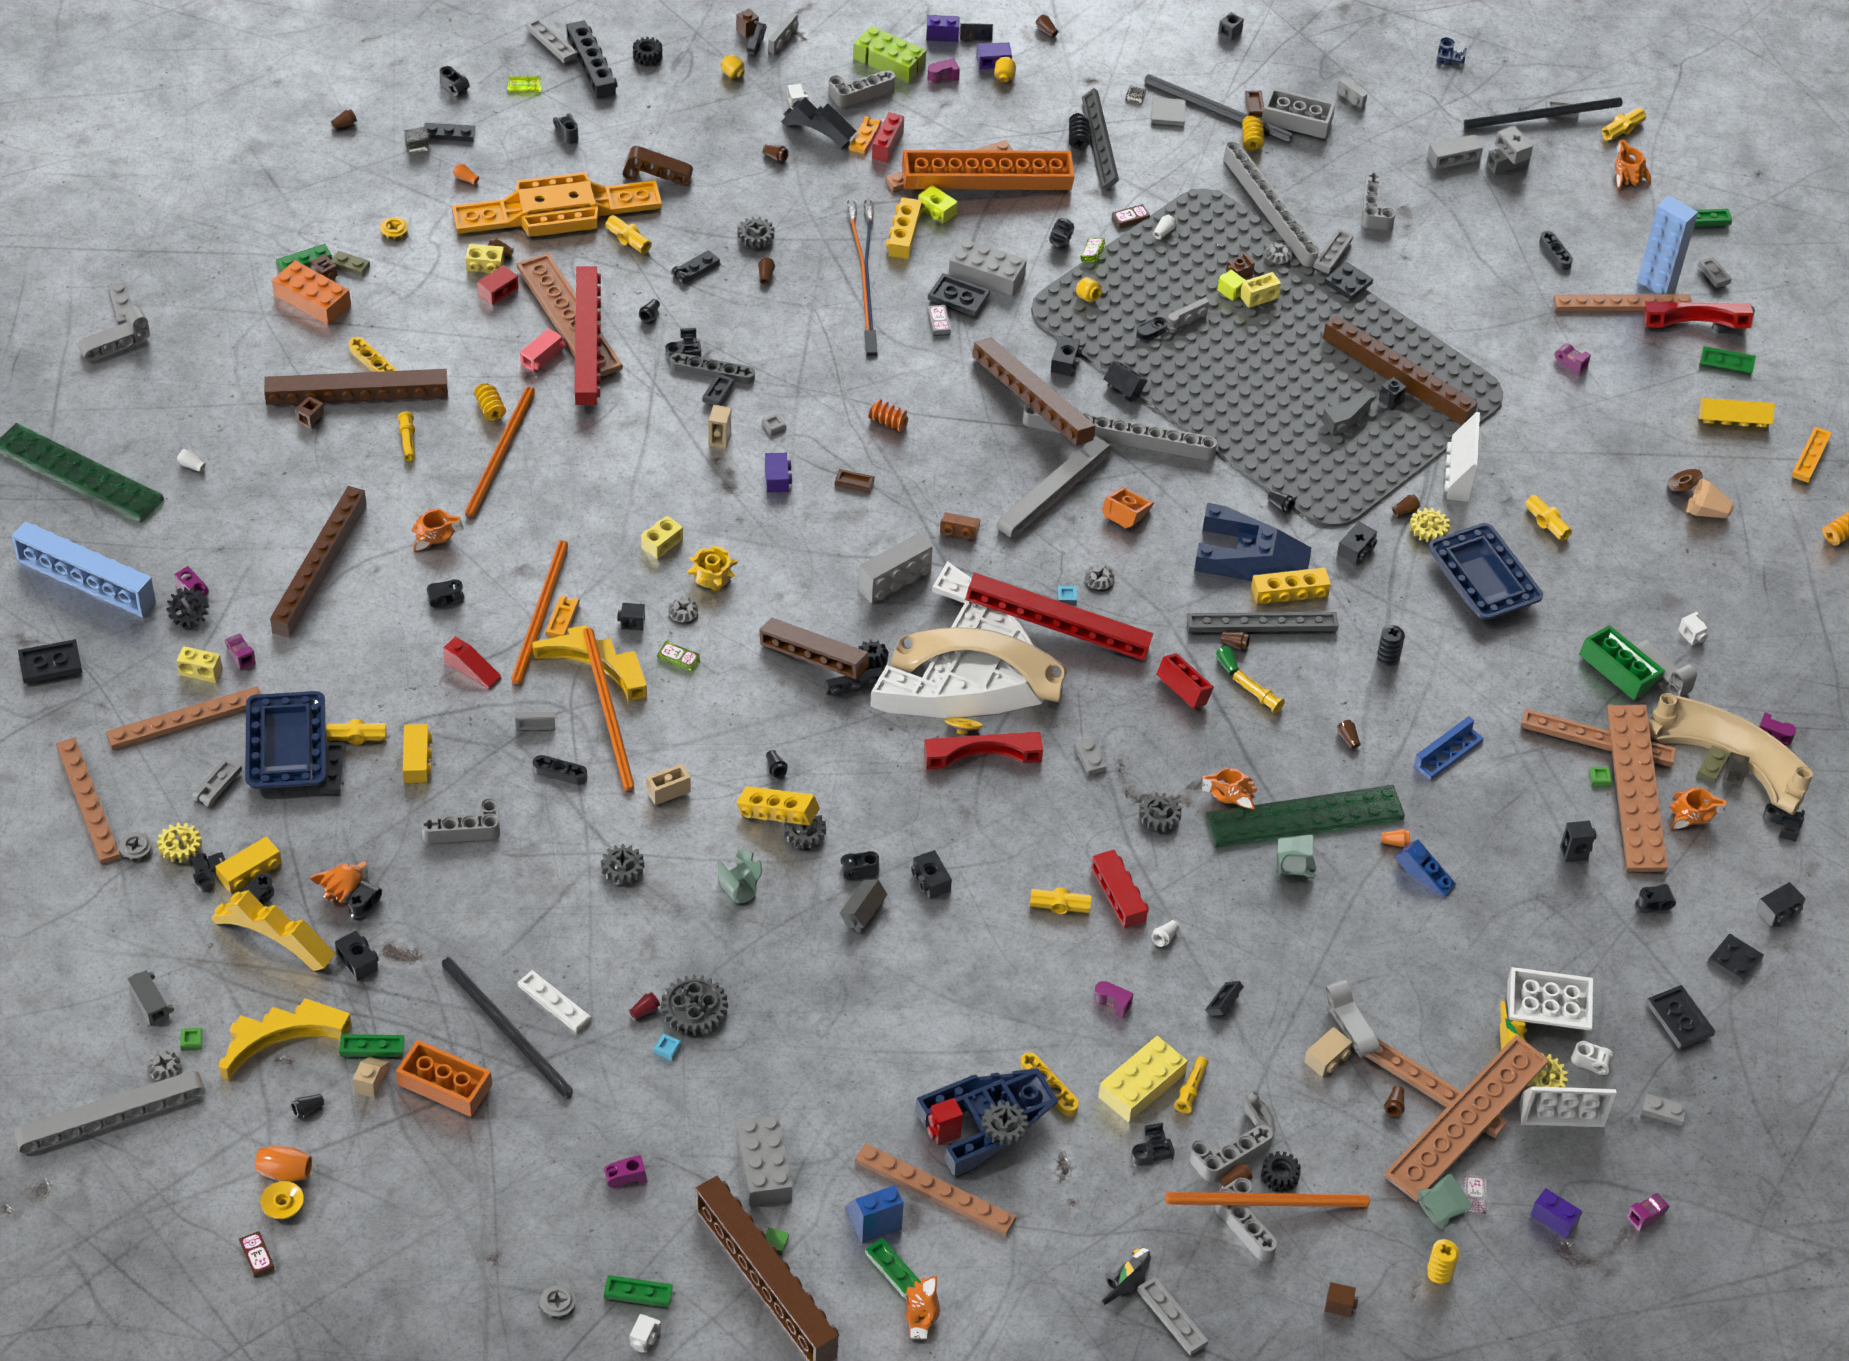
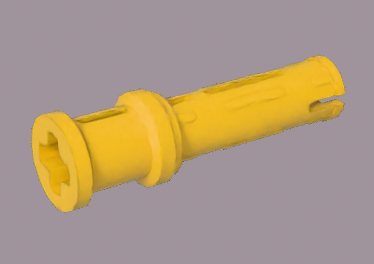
M406 411L398 415L400 423L399 433L402 435L404 460L412 462L416 459L413 438L415 426L413 425L414 415Z
M1241 670L1234 674L1233 680L1255 695L1262 705L1265 704L1271 708L1273 713L1276 714L1283 708L1285 700L1274 695L1271 689L1263 688Z
M1198 1056L1196 1058L1186 1085L1180 1089L1179 1099L1174 1103V1108L1180 1113L1189 1114L1193 1109L1192 1103L1198 1097V1086L1209 1064L1208 1059Z

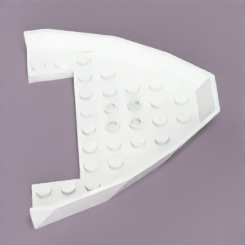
M947 561L932 587V592L965 603L951 627L992 630L1018 638L1037 647L1013 616L966 601V593L972 578ZM956 650L934 656L922 678L887 665L871 691L870 706L894 714L936 718H962L1000 714L1040 705L1044 699H1039L1026 678L1016 668L1001 658L981 651Z

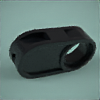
M1157 316L1139 324L1136 332L1137 338L1142 341H1149L1164 334L1167 331V319ZM1155 324H1162L1163 327H1157Z

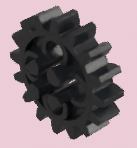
M184 587L183 592L177 589L178 594H171L173 600L167 601L168 605L171 606L166 608L167 612L170 613L168 615L171 620L174 619L173 623L175 625L180 623L181 628H184L187 624L189 629H191L194 623L196 626H199L198 621H205L203 615L209 614L205 609L209 607V604L206 602V596H202L203 593L200 590L196 592L194 587L190 591H188L187 587ZM184 597L190 609L195 614L193 618H190V614L188 613L185 605L181 601V599ZM181 610V614L177 615V611Z

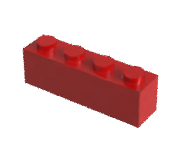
M1115 849L1092 856L1091 869L1122 926L1127 928L1146 922L1147 913L1149 912L1146 901L1142 900L1139 888L1134 886L1130 872L1126 871L1122 857L1117 855Z

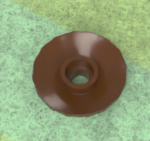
M1698 469L1683 470L1672 476L1667 486L1672 491H1689L1699 483V480L1703 478V474Z

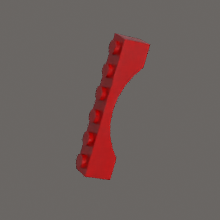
M1645 302L1644 309L1646 327H1665L1679 322L1704 321L1732 328H1751L1753 318L1751 303Z
M1026 732L924 739L926 769L947 768L953 762L975 754L1004 755L1022 763L1042 762L1043 745L1041 733Z

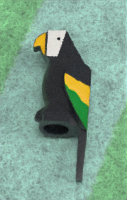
M1145 1248L1135 1249L1132 1251V1258L1124 1263L1117 1272L1112 1273L1109 1271L1106 1274L1107 1285L1112 1291L1102 1300V1305L1108 1304L1120 1295L1123 1298L1145 1282L1146 1270L1151 1260L1149 1250Z

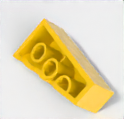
M1700 398L1698 419H1704L1703 423L1714 424V420H1719L1721 424L1732 425V421L1739 422V426H1750V423H1757L1756 427L1767 428L1768 424H1773L1775 403Z

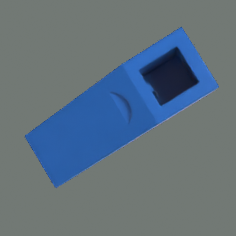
M1418 839L1406 845L1395 856V859L1407 873L1443 897L1456 885L1453 879Z

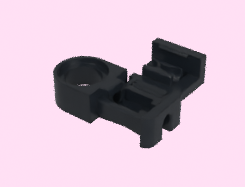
M755 21L754 23L757 24L754 36L749 38L747 53L757 55L767 28L766 24Z
M696 328L680 329V337L683 338V341L669 342L665 346V354L669 359L675 353L699 355L701 357V343L697 340ZM670 349H677L678 351H677V352H670L669 350H670Z
M1768 803L1763 816L1770 822L1784 825V827H1781L1779 838L1797 841L1799 828L1802 827L1805 811H1797L1794 815H1791L1772 805V803ZM1772 810L1777 812L1778 814H1771L1769 811Z
M223 852L208 856V858L205 853H202L197 858L193 856L188 859L190 866H194L195 874H193L199 891L209 892L214 888L215 880L211 871L214 872L216 870L215 866L221 863L219 858L222 859V862L225 861ZM203 879H210L207 885H200Z
M1163 1122L1144 1126V1134L1148 1136L1149 1140L1132 1148L1131 1160L1134 1164L1139 1166L1153 1164L1154 1159L1171 1157V1160L1174 1159L1175 1151L1171 1140L1167 1138L1165 1143L1166 1136L1163 1131ZM1143 1151L1147 1156L1145 1158H1138L1135 1153Z

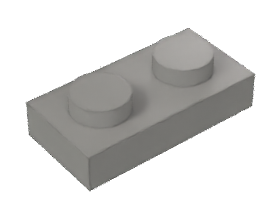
M1344 77L1341 78L1338 83L1337 93L1358 108H1364L1367 93Z
M1714 257L1699 261L1698 267L1715 288L1731 283L1732 278Z
M1093 737L1074 743V748L1088 776L1106 771L1107 766Z
M1646 1093L1641 1114L1682 1126L1687 1105Z

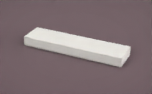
M533 970L518 982L520 989L574 1032H579L591 1021L589 1014Z

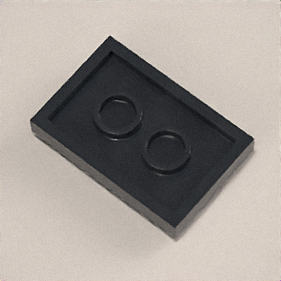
M942 273L928 294V300L976 316L989 297L990 290Z
M76 639L18 650L24 684L83 673Z
M1682 985L1647 998L1646 1004L1679 1050L1714 1036V1028Z

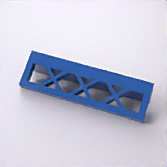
M1468 716L1416 754L1414 767L1429 780H1432L1482 743L1484 738L1473 730L1475 720ZM1470 735L1475 740L1473 742L1465 741V737ZM1462 746V750L1452 751L1451 747ZM1440 755L1449 756V760L1439 761L1438 757ZM1435 765L1436 769L1430 772L1425 766Z

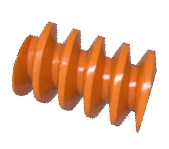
M879 399L872 405L868 414L869 419L873 418L874 421H879L880 424H885L894 430L898 429L899 432L905 430L909 419L907 410L901 413V408L898 407L894 411L895 405L892 404L888 408L889 403L886 401L882 405V399Z

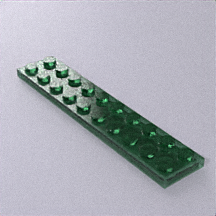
M15 423L0 437L1 454L140 523L164 500L163 494L18 423Z
M1394 784L1254 805L1255 809L1237 807L1206 812L1205 815L1215 848L1398 821L1405 818V813Z

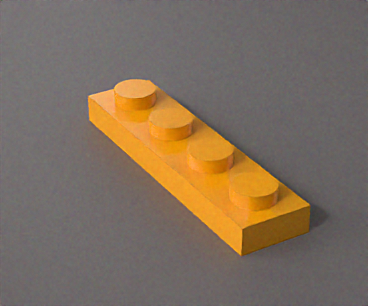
M1814 427L1791 477L1809 483L1832 432Z

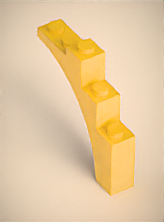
M587 625L569 628L568 635L532 642L534 660L565 658L591 665L583 635V630L587 628ZM611 638L596 641L604 672L618 683L624 691L627 700L632 701L646 698L647 684L636 652H625L616 655Z
M249 890L237 892L230 898L231 902L220 904L214 910L215 914L211 918L216 925L234 924L264 934L294 953L313 971L324 969L336 954L303 919L291 921L277 905L263 906Z
M304 998L301 1005L296 1007L294 1014L272 1007L270 1012L265 1014L262 1022L240 1015L237 1022H234L230 1028L232 1041L229 1044L226 1056L221 1058L218 1065L221 1079L229 1081L237 1069L250 1057L262 1049L281 1041L310 1036L326 1037L340 1041L341 1034H347L352 1026L350 1013Z

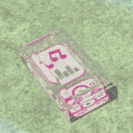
M1465 1172V1195L1472 1204V1208L1466 1212L1486 1214L1487 1174Z

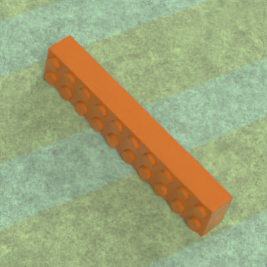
M903 150L901 162L904 189H928L933 185L937 189L1072 190L1075 177L1071 151Z

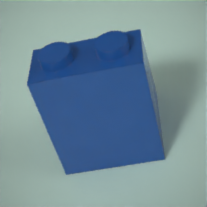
M896 1185L856 1198L845 1206L861 1243L902 1230L904 1202Z

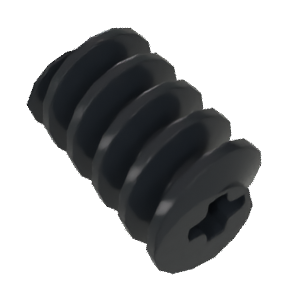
M1075 113L1069 118V145L1077 149L1086 148L1090 144L1089 119L1080 113Z
M1386 625L1382 628L1377 650V660L1383 665L1393 666L1400 660L1405 639V633L1400 627Z

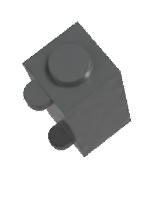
M1498 148L1489 151L1486 164L1494 174L1528 165L1530 159L1513 164Z
M863 880L839 914L849 928H854L856 932H861L888 894L879 880Z
M145 970L127 978L133 997L149 1025L152 1026L170 1018L169 1014L174 1011L172 1005H166L153 982V979H155L154 973H148Z

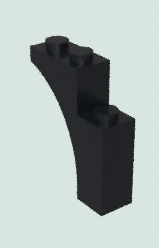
M806 97L801 101L796 100L791 106L793 109L789 107L783 114L785 117L781 121L785 126L802 125L813 128L826 135L840 148L857 132L828 103L823 108L821 106L816 108Z

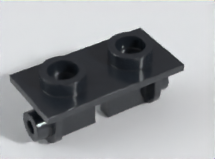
M961 23L960 40H993V24Z

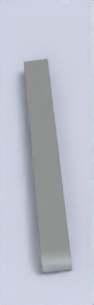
M1228 142L1223 157L1225 163L1289 248L1292 249V252L1301 264L1306 267H1313L1319 254L1318 246L1242 146L1237 142Z
M1028 404L1024 406L1023 424L1025 426L1060 433ZM1081 412L1096 425L1094 437L1098 436L1106 442L1202 460H1212L1216 454L1217 441L1211 436Z

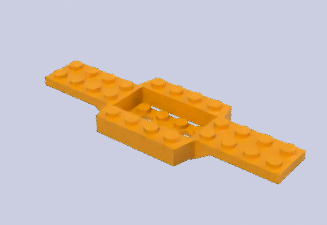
M585 172L517 180L516 191L504 199L452 205V212L457 234L522 226L528 237L596 229L598 216L662 208V202L656 180L602 186L592 182ZM578 195L577 198H571V197H569V196ZM542 199L544 200L543 202H536V201H535V200H542ZM572 207H581L579 209H571ZM556 209H564L563 211L553 212ZM540 211H547V213H539V214H536L537 212H540Z

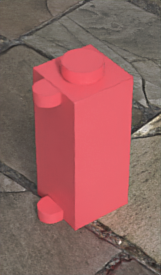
M548 328L520 351L521 365L533 372L538 370L566 346L562 336Z

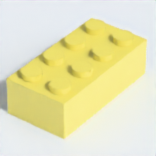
M1157 1035L1100 1083L1098 1097L1129 1123L1186 1074L1188 1060Z

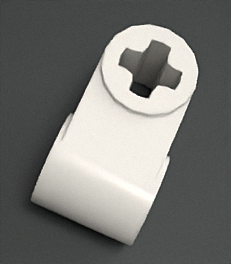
M1580 1041L1573 1051L1571 1061L1577 1067L1593 1071L1599 1075H1606L1610 1071L1609 1063L1613 1059L1614 1053L1608 1048L1600 1047L1587 1041Z

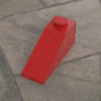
M455 636L443 647L444 663L487 689H490L501 678V675L470 644Z

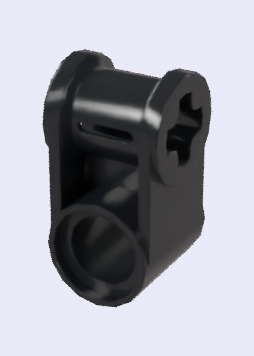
M443 66L440 68V85L453 96H457L460 91L467 90L470 87L467 78L454 70L453 67Z
M567 113L566 116L553 118L554 127L564 141L570 144L576 143L579 139L578 124L572 115Z
M452 579L428 585L426 590L430 606L440 608L461 603L464 600L462 582Z
M874 851L849 853L843 855L840 859L844 867L843 877L847 880L874 877L879 873V855Z
M266 873L258 874L241 892L249 890L264 905L274 894L272 878Z
M361 881L347 899L350 907L349 916L354 920H361L366 917L373 906L379 902L382 896V889L366 881Z
M1667 884L1642 888L1639 892V898L1635 901V908L1642 913L1666 911L1676 905V900Z

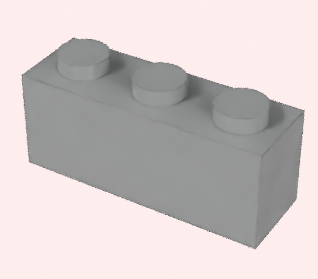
M1470 135L1429 144L1427 157L1435 169L1481 160L1483 146L1476 135Z

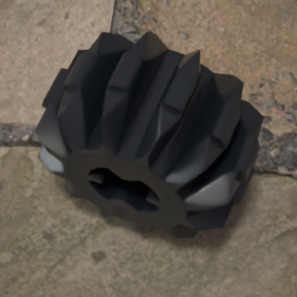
M1059 218L1050 233V243L1056 247H1066L1074 233V223L1068 219Z
M870 639L869 643L863 641L862 646H858V649L868 652L869 667L866 671L880 667L882 669L883 665H887L889 652L885 644H880L879 640L872 642Z

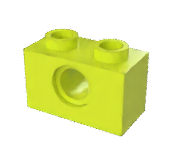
M933 185L918 196V200H922L921 211L942 224L957 214L958 201Z

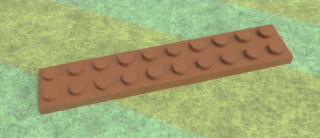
M549 253L516 263L518 271L575 357L576 293ZM597 334V336H601V346H597V348H601V359H597V361H601V372H597V374H600L602 377L622 370L623 364L603 334Z
M1607 705L1627 872H1667V859L1646 705Z
M1515 1035L1386 1170L1384 1177L1417 1203L1418 1190L1430 1189L1547 1066L1549 1059L1518 1035Z

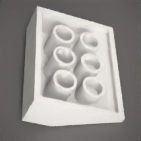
M1476 412L1452 435L1451 442H1447L1446 452L1449 455L1446 456L1445 465L1449 467L1445 471V478L1448 481H1445L1444 492H1447L1448 500L1469 502L1478 460L1479 412Z
M1511 967L1507 980L1509 1020L1591 1031L1593 978Z
M1530 1087L1522 1092L1519 1102L1521 1125L1605 1127L1616 1096V1089Z

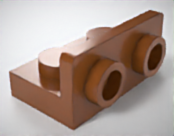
M944 512L940 522V533L976 540L981 519Z

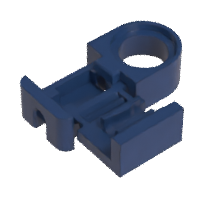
M1444 37L1440 40L1438 49L1440 55H1437L1436 62L1439 64L1443 62L1445 65H1450L1451 60L1452 62L1464 63L1467 48H1464L1462 53L1457 52V50L1453 51L1454 40Z

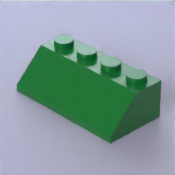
M1610 625L1585 638L1579 652L1583 659L1633 700L1645 695L1665 672L1663 668Z

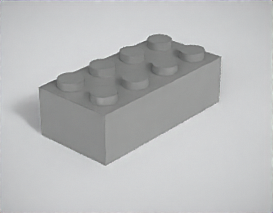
M1272 87L1263 108L1262 121L1286 130L1326 139L1334 117L1336 103Z
M962 239L949 260L948 275L1013 296L1025 276L1027 259Z
M917 533L859 565L858 590L873 604L892 592L898 591L901 587L911 584L919 577L927 575L931 571L933 546L920 533Z
M779 1115L736 1120V1135L749 1206L791 1201L792 1182Z

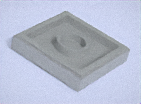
M1153 97L1151 124L1184 126L1186 100Z

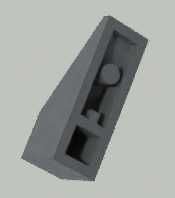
M1369 394L1325 408L1322 422L1331 435L1348 431L1370 409L1373 396Z

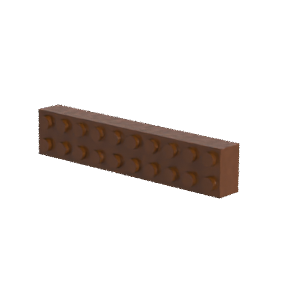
M717 1175L695 1187L697 1213L808 1361H833L836 1359L839 1348V1332L834 1325H830L824 1311L816 1307L812 1295L804 1291L800 1279L792 1275L789 1265L785 1260L780 1259L775 1246L767 1242L763 1230L755 1226L749 1212L746 1213L738 1197H734L730 1193L728 1184L725 1181L722 1182Z

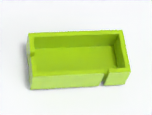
M870 26L853 43V59L866 64L867 52L869 50V66L880 71L890 70L894 72L896 78L908 83L916 76V72L919 73L926 65V49L873 26Z

